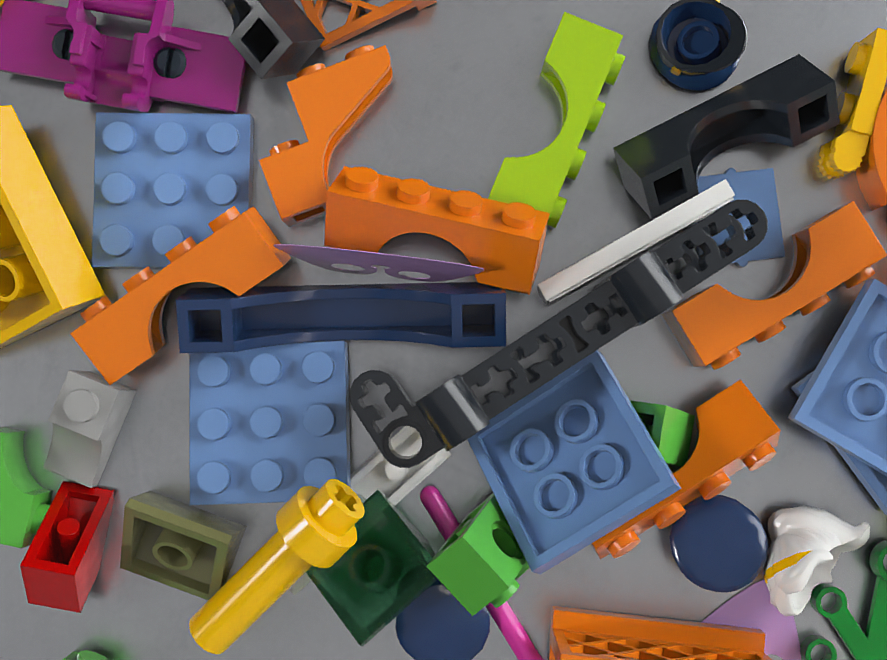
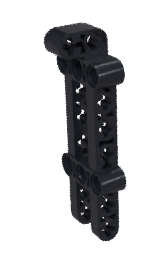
M735 200L727 203L655 251L651 249L594 286L595 290L462 376L458 374L415 402L416 406L412 404L399 382L391 374L380 370L364 372L353 381L350 388L349 400L352 408L384 458L394 466L410 468L420 464L443 448L449 451L490 424V419L630 328L640 326L682 300L684 293L755 248L764 240L767 233L768 220L766 215L756 203L749 200ZM744 216L748 218L751 224L746 228L745 232L741 223L737 220ZM726 229L729 237L725 239L724 243L717 246L711 237ZM744 234H745V235L747 236V238H748L747 241L744 239ZM699 247L703 251V254H701L699 257L697 255V252L694 250V248ZM682 257L686 265L678 273L672 275L666 264L670 265ZM604 308L610 317L601 319L594 324L593 329L586 331L581 322L588 315ZM537 340L541 344L549 341L553 344L555 350L549 354L552 363L544 360L533 363L524 369L518 362L529 357L540 348ZM513 351L516 352L518 361L510 356ZM492 366L497 372L507 370L511 376L505 383L508 392L503 395L499 391H491L484 395L486 401L480 403L471 387L475 384L477 387L487 384L491 380L488 370ZM525 371L532 376L528 381ZM371 380L375 385L386 383L389 386L390 392L386 394L384 399L392 412L402 405L408 414L392 420L383 431L379 429L375 421L381 420L386 416L377 404L366 406L362 399L369 393L366 384ZM400 426L415 428L421 436V449L412 456L397 454L391 445L392 433Z

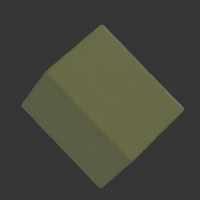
M148 491L129 498L124 506L120 568L209 600L226 583L247 526L153 491Z

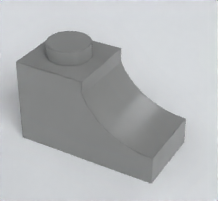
M69 370L48 419L49 422L53 423V434L43 469L90 488L98 486L137 390L118 382L109 385L103 376L91 371Z

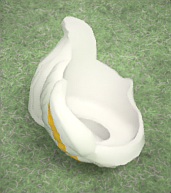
M805 505L780 509L772 513L768 519V532L771 544L768 548L767 560L763 568L764 580L770 593V603L784 616L800 614L809 602L811 593L816 585L832 583L831 571L840 554L855 551L866 544L870 537L869 523L863 521L859 525L854 526L824 509Z

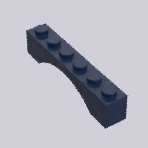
M478 282L257 286L241 296L234 294L224 287L190 288L176 299L180 353L238 352L283 344L336 340L404 341L450 348L506 347L505 289Z

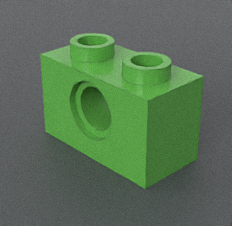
M494 493L464 517L426 566L472 616L489 603L495 608L504 604L520 586L516 579L530 568Z

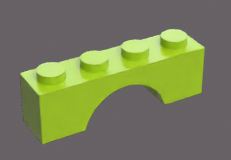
M564 12L540 74L552 86L559 98L562 108L561 131L551 144L535 154L524 157H505L488 199L508 204L512 202L525 203L532 206L535 210L550 213L548 226L556 228L567 202V199L558 196L566 177L575 181L587 151L578 148L585 130L592 133L595 132L606 106V103L597 100L605 82L612 86L614 85L626 56L617 53L623 35Z

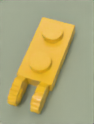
M877 28L860 42H855L849 51L845 63V73L850 74L846 92H842L837 98L840 124L836 126L833 140L821 146L819 152L821 158L817 160L819 162L817 167L820 169L819 173L823 174L822 177L826 176L828 179L833 178L835 180L861 167L860 163L863 162L861 157L865 156L887 79V30Z

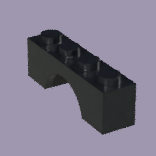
M222 0L231 14L234 25L233 33L228 39L260 79L295 74L325 40L324 36L294 0Z
M798 54L613 148L624 188L653 219L698 195V179L702 170L719 154L740 145L756 142H772L795 147L839 125L835 80Z

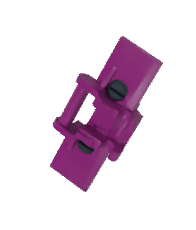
M5 0L3 3L0 18V71L66 83L64 95L71 100L148 113L153 101L164 102L165 100L237 113L247 61L229 41L228 36L173 27V0H69L67 8L25 0ZM91 11L151 21L150 30L148 33H134L133 40L101 34L95 28L97 18Z

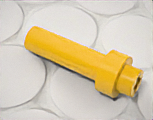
M329 479L320 489L313 486L300 488L277 512L276 524L278 531L191 617L189 630L195 642L212 654L225 652L312 566L329 568L334 565L357 541L355 524L365 513L364 506L358 495L348 485L337 479Z

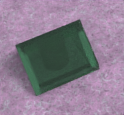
M379 490L362 503L365 513L355 524L357 531L356 543L331 567L318 568L312 566L306 572L360 646L367 644L438 580L426 567L436 555L430 543Z

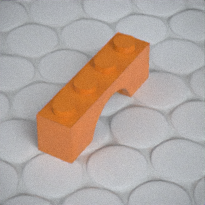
M344 166L327 190L324 246L378 253L386 242L396 236L406 233L431 234L457 247L468 259L471 266L484 268V271L475 274L478 283L530 295L540 266L550 213L535 210L532 206L525 203L512 202L508 204L482 198L479 194L468 190L452 191L430 186L420 179L408 178L403 180L377 174L375 170L367 167L351 168Z
M854 201L834 209L792 235L794 261L791 272L783 286L770 297L764 300L742 298L732 294L717 283L702 289L661 314L693 367L710 364L713 370L725 366L741 355L737 348L739 345L755 337L758 343L773 337L786 328L782 319L797 310L800 311L802 316H805L831 301L827 294L828 291L842 283L846 289H849L875 274L871 265L886 257L887 253Z
M235 206L231 207L208 223V226L214 232L212 235L199 244L190 236L164 254L170 261V264L154 274L151 268L147 266L122 284L128 293L119 300L112 303L106 295L80 313L86 323L70 334L109 385L151 358L166 345L162 329V313L166 300L176 287L192 282H207L222 286L241 296L282 268L291 259L289 254L274 247V244L281 243L254 206L242 214L239 213Z
M741 379L696 407V426L699 435L697 446L690 459L673 473L682 489L591 543L590 545L600 560L609 554L613 558L623 556L640 543L641 540L638 535L655 524L659 529L668 527L686 513L683 506L700 495L704 500L715 497L731 484V480L728 477L744 467H747L749 471H754L769 462L776 455L777 452L774 448L778 446L781 430Z

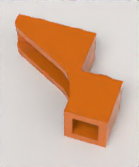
M372 45L358 47L347 53L345 60L328 67L325 64L308 66L296 74V79L286 82L308 142L299 144L298 140H290L280 143L269 150L271 156L260 159L259 162L280 218L288 227L326 213L327 190L329 189L328 170L332 153L339 142L392 81L393 72L386 45L376 49Z

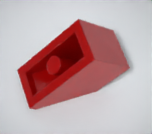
M62 482L20 564L28 603L81 613L101 567L114 502V490L98 487L90 488L82 484Z

